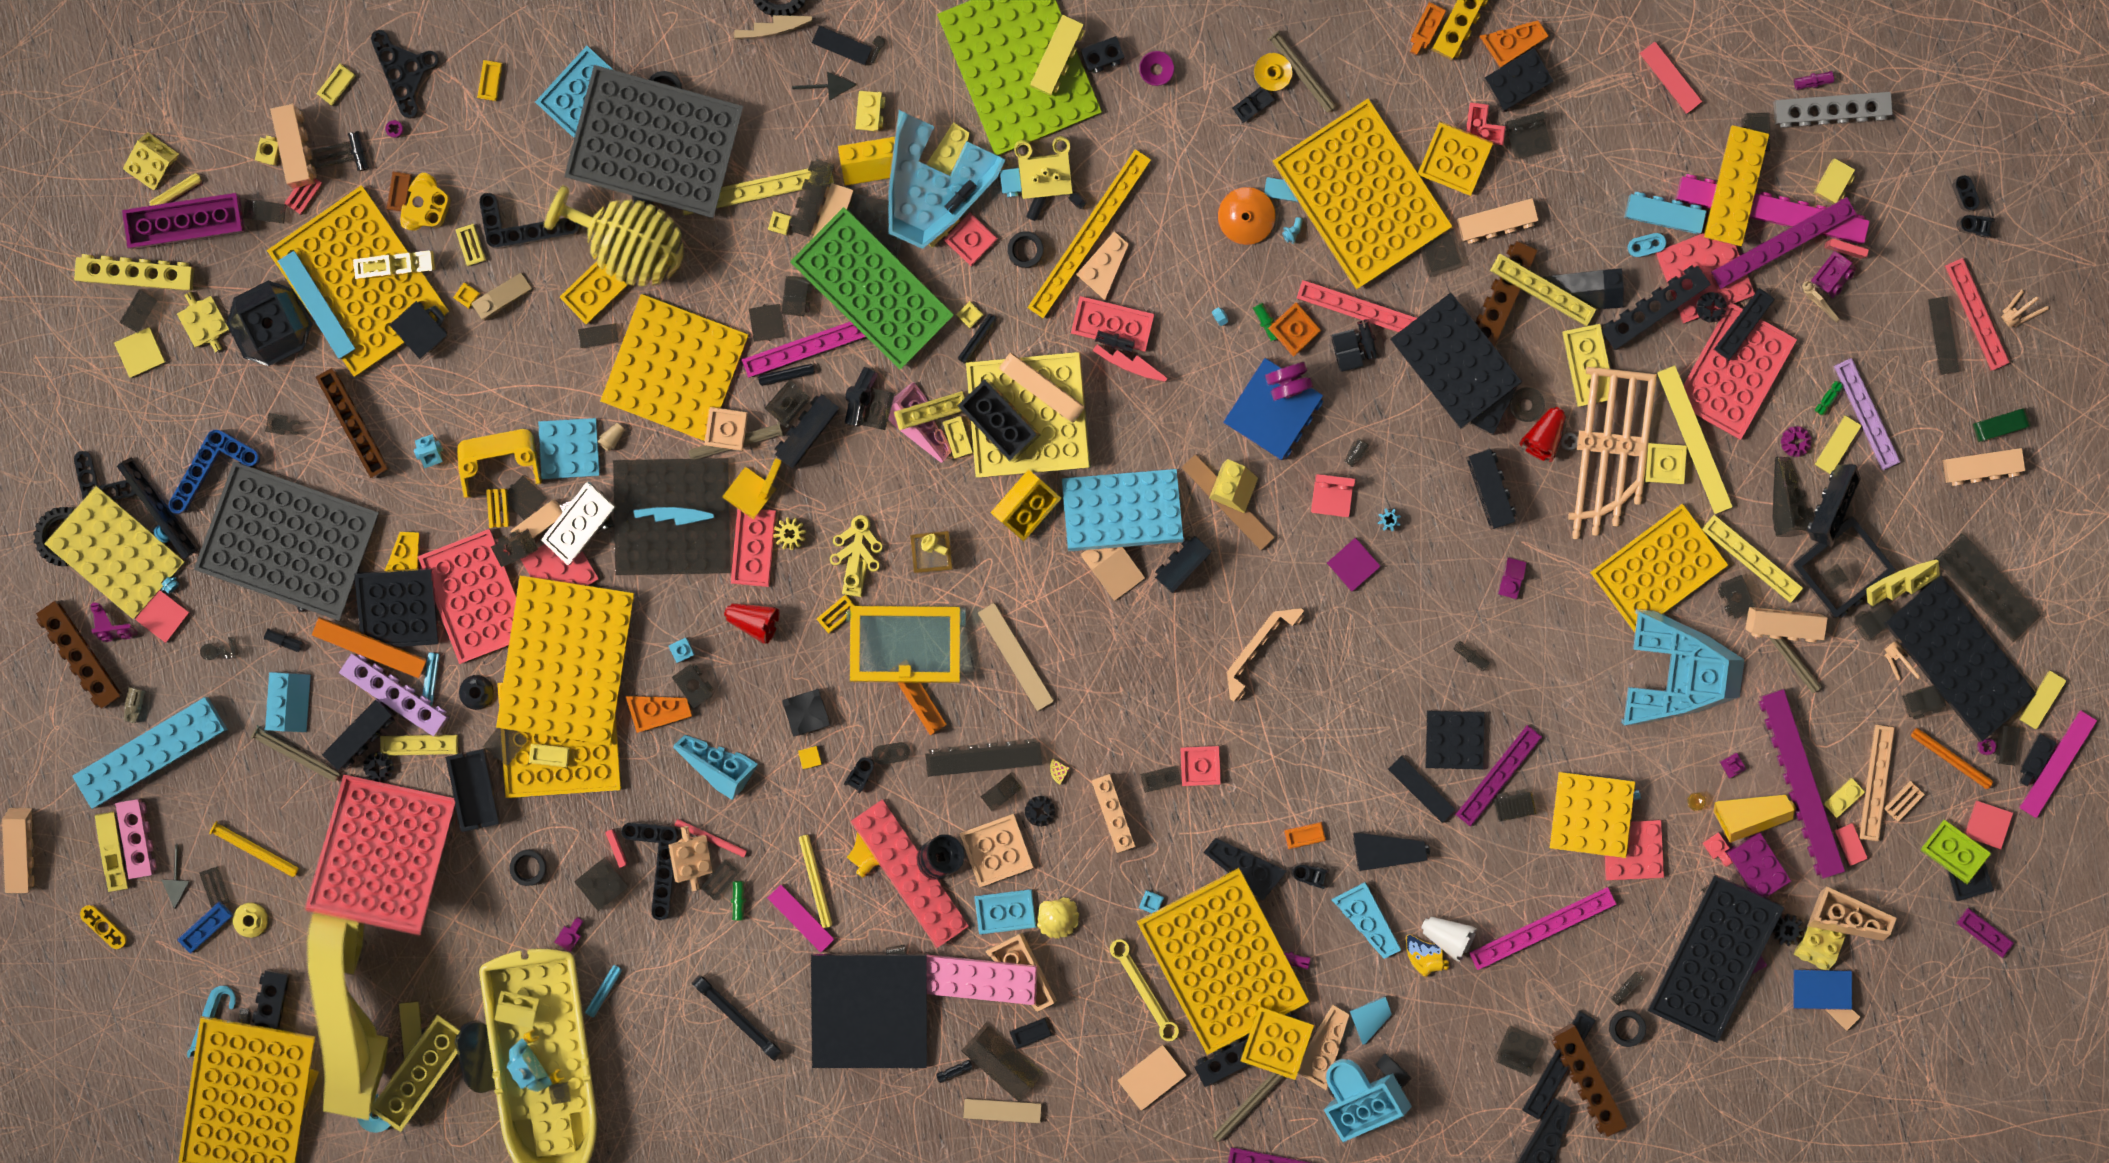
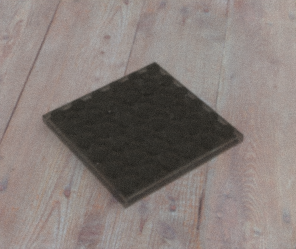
M729 458L613 460L614 505L616 506L614 510L615 575L731 573L730 502L723 498V495L729 488ZM675 507L714 514L715 518L676 526L675 519L655 522L654 515L635 518L634 510Z

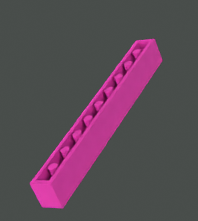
M1686 174V177L1680 178L1675 200L1711 209L1717 185L1716 181L1711 179L1700 181L1697 180V176ZM1761 192L1760 195H1754L1749 218L1791 228L1827 207L1817 205L1814 208L1810 207L1807 202L1798 201V203L1790 202V198L1779 196V199L1772 198L1770 193ZM1855 214L1853 217L1851 216L1822 232L1820 235L1863 244L1869 220H1865V216Z

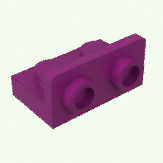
M1834 251L1812 278L1811 282L1833 299L1835 295L1840 294L1846 281L1852 279L1856 268L1852 262Z

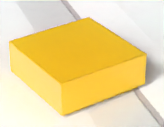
M464 282L453 298L470 309L471 303L478 298L480 293Z
M817 746L798 751L803 769L821 765Z

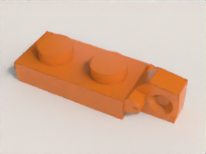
M1431 2L1428 3L1411 36L1410 41L1414 44L1410 53L1417 55L1421 47L1426 49L1446 10Z

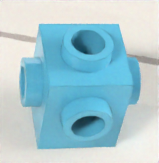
M433 434L415 440L416 449H414L417 460H421L424 468L443 462L440 453L443 451L442 445L439 440H435Z

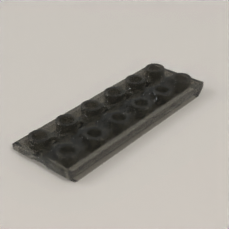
M1960 533L1933 559L1939 561V566L2012 642L2018 639L2041 616L1964 534Z

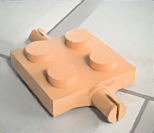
M689 826L681 827L683 838L676 843L669 844L675 882L678 883L690 880L692 891L700 890L698 878L713 873L708 843L705 835L690 837Z

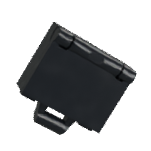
M415 301L389 326L415 355L422 360L448 337V332L443 327H440L446 316L436 305L424 310L425 307L421 302ZM430 312L439 320L437 323L429 315Z

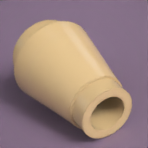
M616 423L599 436L600 439L597 442L609 452L615 448L625 429Z

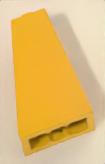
M1786 795L1718 801L1714 804V814L1730 843L1793 820L1795 811L1794 803L1791 800L1789 801Z

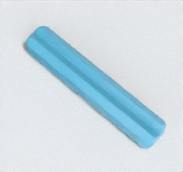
M432 652L428 654L422 694L431 701L430 705H433L440 656L438 653Z
M612 966L585 1011L590 1017H594L622 972L620 967Z

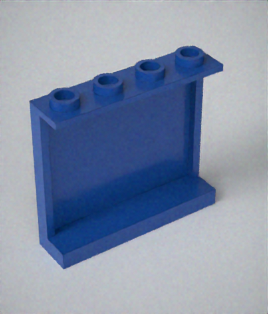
M1264 358L1223 421V424L1231 427L1279 460H1282L1283 457L1287 459L1292 451L1290 448L1293 441L1297 443L1303 434L1300 430L1304 425L1308 426L1313 419L1311 413L1314 409L1318 411L1322 405L1323 400L1321 398L1323 395L1309 388L1302 391L1303 393L1274 401L1271 391L1281 386V384L1268 385L1265 375L1282 368Z

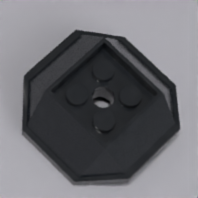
M269 280L234 297L226 323L243 358L269 367L304 350L313 326V322L304 304L293 288ZM267 318H271L273 321V325L269 329L264 327V321Z

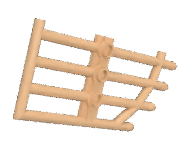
M1586 367V374L1591 375L1585 431L1579 430L1577 450H1582L1575 512H1569L1568 520H1574L1573 539H1579L1582 519L1593 518L1592 535L1598 536L1601 516L1614 510L1612 524L1613 526H1619L1622 504L1634 492L1636 494L1634 496V504H1641L1657 374ZM1599 376L1610 377L1604 433L1592 432ZM1618 378L1629 379L1623 435L1611 434ZM1637 380L1648 381L1642 437L1630 436ZM1590 451L1601 452L1595 510L1583 512ZM1609 453L1620 454L1615 501L1603 507ZM1628 455L1639 456L1637 479L1624 492Z

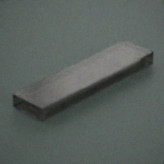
M1948 297L1927 299L1939 375L1960 372Z

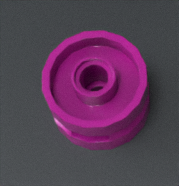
M1305 361L1265 375L1268 385L1281 384V386L1271 391L1274 401L1303 393L1302 391L1313 387L1310 377L1298 380L1308 371Z

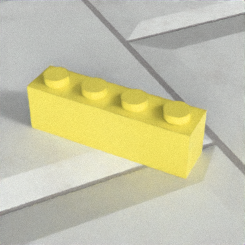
M1062 15L1030 87L1050 96L1053 92L1057 93L1061 84L1058 80L1061 75L1065 76L1069 67L1066 64L1068 58H1073L1077 50L1074 47L1077 40L1081 41L1085 30L1082 29L1084 24Z

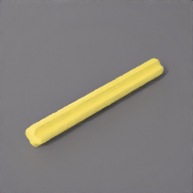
M803 835L799 837L821 924L823 928L832 926L828 905L809 835Z

